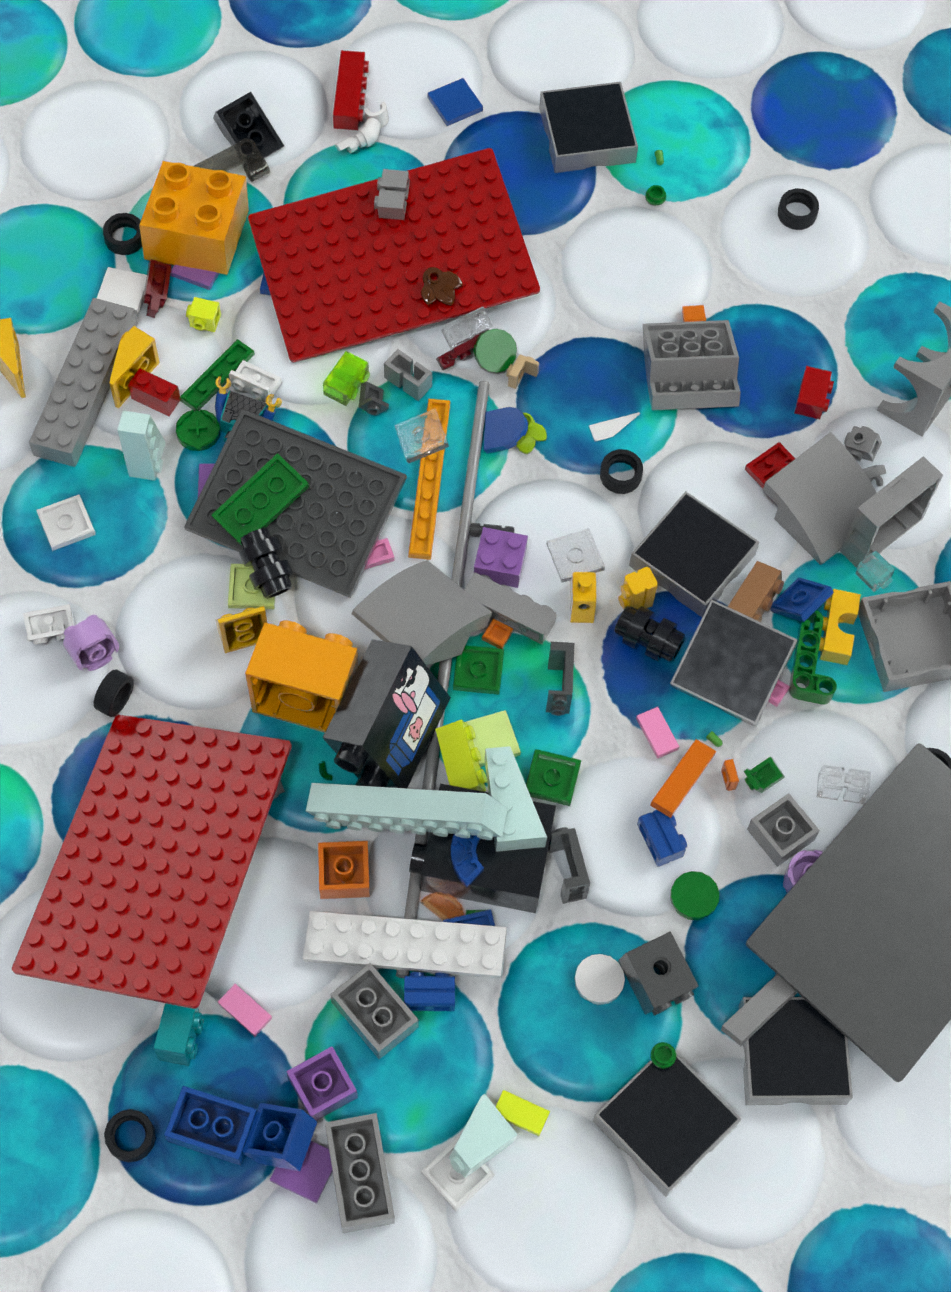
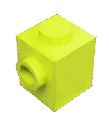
M194 297L192 304H189L186 310V317L189 319L190 327L196 330L215 332L221 317L220 303Z

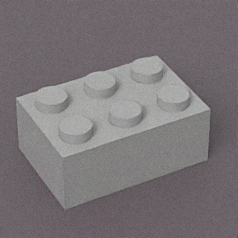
M371 963L367 964L330 994L332 1004L378 1059H381L418 1028V1018Z

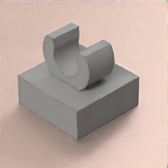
M874 465L863 469L870 482L875 479L877 486H883V479L880 475L886 474L885 465Z

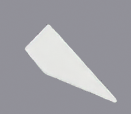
M640 412L589 425L594 440L599 441L613 437L635 419Z

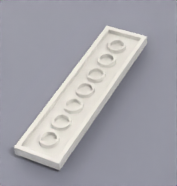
M310 911L303 960L304 962L361 967L371 963L374 968L502 979L507 928Z

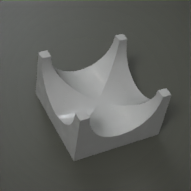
M942 302L937 304L934 313L941 318L946 327L948 336L947 352H937L921 346L916 357L923 362H913L899 357L893 368L902 373L911 382L917 397L903 403H890L883 400L877 409L880 413L922 437L951 397V307Z

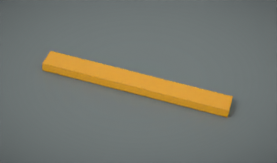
M428 399L408 558L431 560L450 411L449 400Z

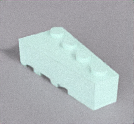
M123 410L117 431L128 474L130 477L155 481L157 473L162 471L163 460L161 458L166 442L151 415Z
M511 747L486 748L484 760L488 793L492 798L508 808L503 836L494 837L496 852L545 847L546 833Z

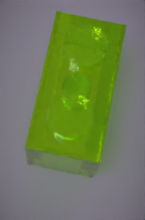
M345 351L324 380L323 394L347 406L350 400L356 398L361 384L368 381L370 377L368 362Z

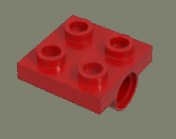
M778 442L745 466V470L764 488L767 480L795 460V458Z

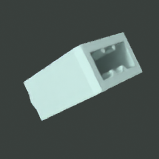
M486 1094L480 1097L449 1156L453 1169L461 1173L464 1178L510 1146L517 1136L515 1130Z

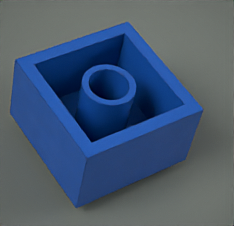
M260 1103L242 1152L257 1164L301 1171L317 1121L302 1109Z

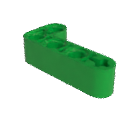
M816 610L805 622H801L799 625L789 693L797 700L825 705L832 700L837 684L829 676L815 674L824 621L823 615ZM810 623H812V630H808L810 627ZM803 642H809L812 646H806ZM800 663H807L809 667H804ZM796 683H802L806 688H800ZM820 688L827 689L829 693L822 692Z

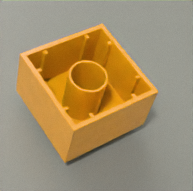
M162 161L139 224L144 259H153L166 264L228 275L249 212L246 176L228 173L223 170H210L188 166L183 163Z
M280 621L279 626L264 622L245 672L252 712L325 733L358 668L357 648L352 647L353 643L348 638L339 634L329 633L325 635L324 639L306 634L307 630L302 625L293 621Z

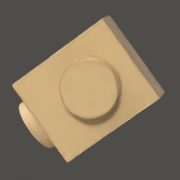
M519 354L514 365L510 364L507 370L508 386L516 389L524 373L537 377L539 362L532 357Z

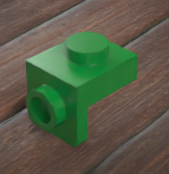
M771 756L751 770L748 768L744 770L747 776L744 780L752 791L755 789L760 793H763L785 778Z

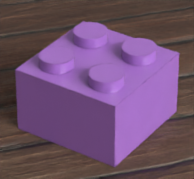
M483 527L474 564V572L479 575H486L493 582L500 585L518 588L527 550L528 536Z
M333 1047L322 1051L287 1071L288 1079L306 1113L316 1121L358 1098L357 1090Z

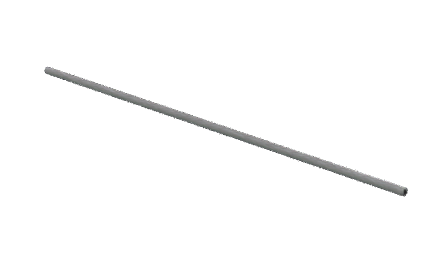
M480 381L478 386L451 580L461 588L490 386L487 381ZM452 658L440 661L437 680L446 692H448ZM445 711L436 728L443 726ZM436 730L428 744L423 790H434L440 750ZM426 832V835L416 834L415 843L426 845L428 832ZM410 872L404 919L416 920L421 874ZM407 970L396 971V977L399 978L409 975Z

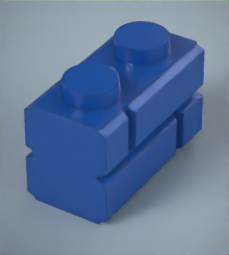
M655 810L638 818L637 826L657 867L684 856L687 842L683 834L678 835L675 826H677L674 815L670 818Z
M422 972L410 973V976L404 977V1003L411 1011H455V976H450V974L435 973V976H425Z

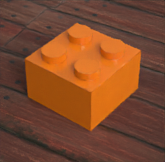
M368 841L318 843L320 899L370 897Z

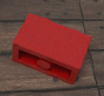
M806 366L794 414L820 419L822 412H827L830 399H826L827 393L831 394L834 381L830 380L831 371Z
M139 368L128 384L131 399L169 417L180 402L177 385Z

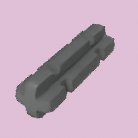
M471 523L470 535L479 537L482 534L483 527L514 533L515 529L513 526L502 528V525L484 524V526H480V523Z

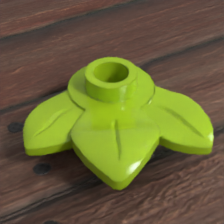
M523 413L528 421V429L526 435L522 436L516 443V447L522 453L529 454L534 449L536 441L546 440L547 433L542 425L535 423L534 418L530 414Z

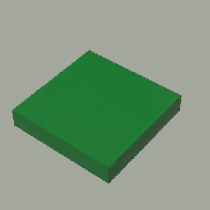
M465 645L462 654L456 656L453 690L499 695L504 649Z
M535 749L526 782L530 796L570 806L581 760Z

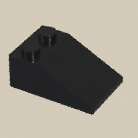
M252 92L231 102L214 114L213 119L222 134L249 167L284 147V144Z

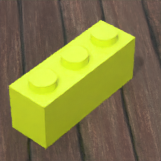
M461 719L436 728L449 785L486 792L484 783H487V778L484 770L479 765L481 755L478 748L474 745L473 739L476 736L473 727Z

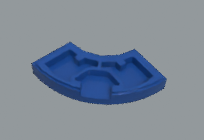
M454 834L451 843V862L458 879L467 888L484 871V867L478 861L476 854L477 844L481 838H478L477 835H470V838H460Z

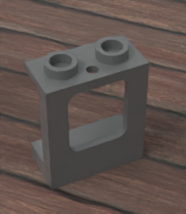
M551 641L548 670H563L562 691H548L546 712L560 716L570 712L573 693L575 643Z
M567 827L556 829L554 833H551L548 851L549 853L560 850L565 851L572 876L571 878L563 879L560 894L562 903L586 899L590 880L575 828L568 829Z

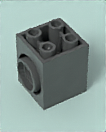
M671 931L625 953L618 960L645 1015L652 1012L655 1016L667 1010V1008L672 1006V1001L676 1005L684 1002L693 996V990L699 987ZM653 967L659 970L660 975L654 972Z

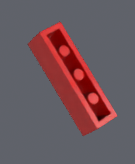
M341 50L333 110L334 129L358 130L359 122H363L364 110L361 109V106H365V93H363V89L367 90V77L364 76L365 73H369V61L365 60V52Z

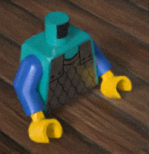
M221 377L216 379V386L220 389L216 394L215 412L217 422L221 425V431L226 433L223 438L224 442H226L242 409L273 421L276 413L274 411L275 408L282 405L281 398H277L276 403L272 404L274 394H269L266 397V403L230 390L226 393V389L231 386L230 379L227 378V383L224 387L220 384Z

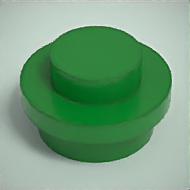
M659 185L651 186L646 191V201L651 205L663 204L666 200L664 188Z
M661 1042L652 1048L650 1058L656 1067L666 1069L674 1064L676 1051L670 1044Z

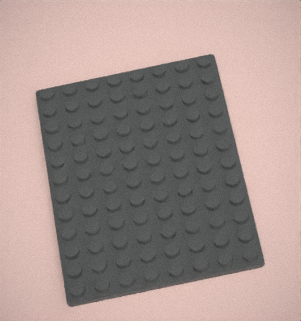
M920 743L914 746L746 941V946L895 1082H900L906 1077L951 1020V769Z

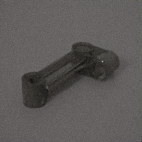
M242 139L237 144L194 165V167L223 170L226 172L242 165L251 182L270 173L267 162L251 139ZM241 147H250L252 153L248 155L242 153Z

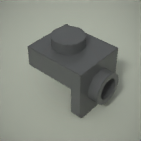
M367 381L361 384L359 408L376 416L389 409V404L382 401L383 389Z

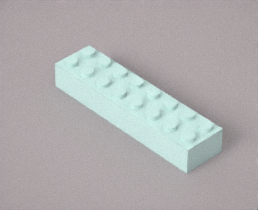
M312 783L306 812L313 815L315 820L325 822L327 827L333 829L347 826L351 830L360 831L364 827L375 832L389 829L391 832L403 834L404 830H407L417 835H426V832H433L434 835L447 837L449 833L455 834V836L460 838H470V835H477L478 838L492 840L493 837L503 836L508 808L487 793Z

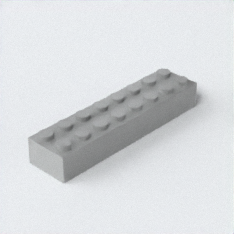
M97 298L92 299L29 440L33 456L76 467L109 391V382L121 337L125 332L129 331L133 326L136 327L138 324L134 308Z

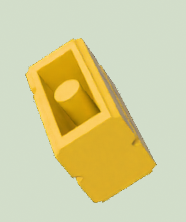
M644 567L639 569L637 573L634 571L625 575L624 583L620 586L621 595L618 596L619 603L623 609L627 606L637 610L641 606L645 608L653 606L658 582L650 568Z

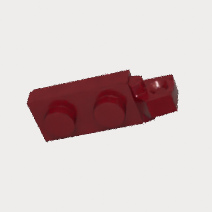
M150 259L148 263L143 298L144 303L148 304L146 316L155 318L159 308H163L167 300L172 265Z
M479 335L437 357L436 360L441 369L445 370L454 366L455 359L458 357L460 360H463L470 356Z

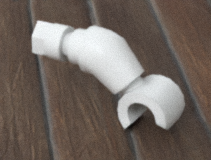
M382 102L380 104L381 110L375 113L370 112L369 108H365L366 121L363 127L358 130V133L354 134V138L350 136L336 143L335 147L337 150L341 151L347 148L349 153H353L358 150V147L368 148L378 140L380 128H383L389 122L386 103Z

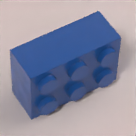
M182 1086L164 1136L169 1143L241 1166L245 1156L242 1151L257 1109Z

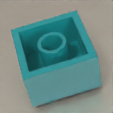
M165 1003L154 1044V1050L159 1061L189 1066L191 1059L196 1058L198 1044H195L197 1034L201 1035L204 1026V1019H201L202 1013L199 1012L198 1008L192 1009Z

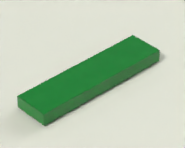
M237 339L180 396V401L192 410L199 411L219 391L220 388L216 386V379L221 377L220 384L223 387L227 383L226 380L229 378L230 371H236L243 360L248 362L255 355L254 350Z

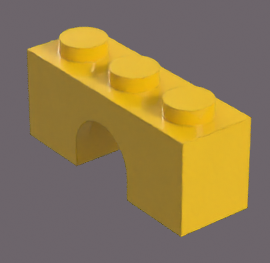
M833 589L834 593L824 603V610H827V616H823L822 630L824 635L820 640L819 651L821 653L819 660L847 665L852 655L854 635L841 631L838 624H854L858 615L861 594Z

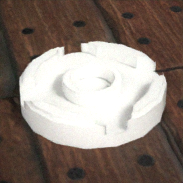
M597 954L585 958L579 964L574 980L576 989L582 998L587 999L593 1004L602 1005L617 999L623 990L625 977L623 969L616 960L607 955Z

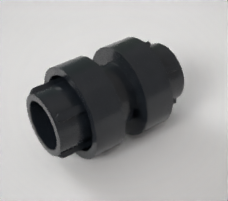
M266 528L257 529L244 535L241 538L243 549L239 554L244 566H252L254 572L249 575L254 589H261L266 599L290 590L292 584L289 577L293 574L288 560L280 561L278 554L283 551L278 537H271L269 530Z
M627 606L619 617L614 629L616 634L623 637L622 643L633 649H637L639 645L646 647L645 655L656 661H659L661 657L668 661H673L685 640L684 633L676 630L677 624L666 618H663L660 623L653 620L655 612L643 606L638 610Z

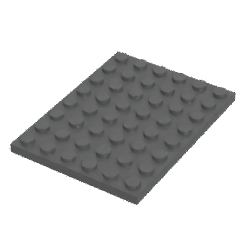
M242 409L184 526L185 530L240 552L243 547L211 515L278 453L310 485L306 491L266 527L271 537H278L283 551L278 554L280 561L288 560L293 575L351 598L407 479L406 474Z

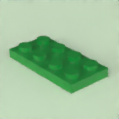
M277 453L211 516L242 546L241 538L244 535L257 529L266 528L310 485Z

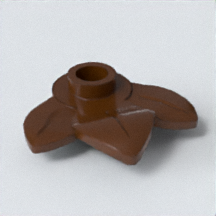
M430 267L425 270L422 277L424 286L421 290V295L427 305L432 304L437 299L443 304L451 306L455 299L454 289L460 288L463 283L453 272H442L436 267ZM430 275H436L437 280H432Z

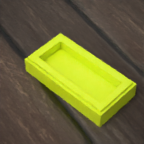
M505 1090L502 1091L496 1104V1108L507 1122L537 1136H540L550 1111Z

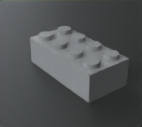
M377 1113L325 1122L342 1233L395 1224Z

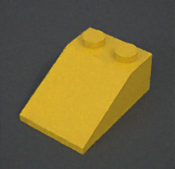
M0 319V372L20 397L24 398L26 394L18 338L12 319Z
M135 326L121 337L109 382L114 404L118 409L130 397L128 384L139 368L151 373L160 363L155 338Z
M264 606L258 608L250 607L243 610V612L225 614L219 619H215L225 653L256 645L264 622L267 623Z

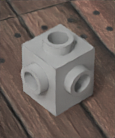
M853 426L852 431L847 433L844 440L846 449L855 459L861 460L863 458L872 462L882 443L879 434L866 426L861 428Z

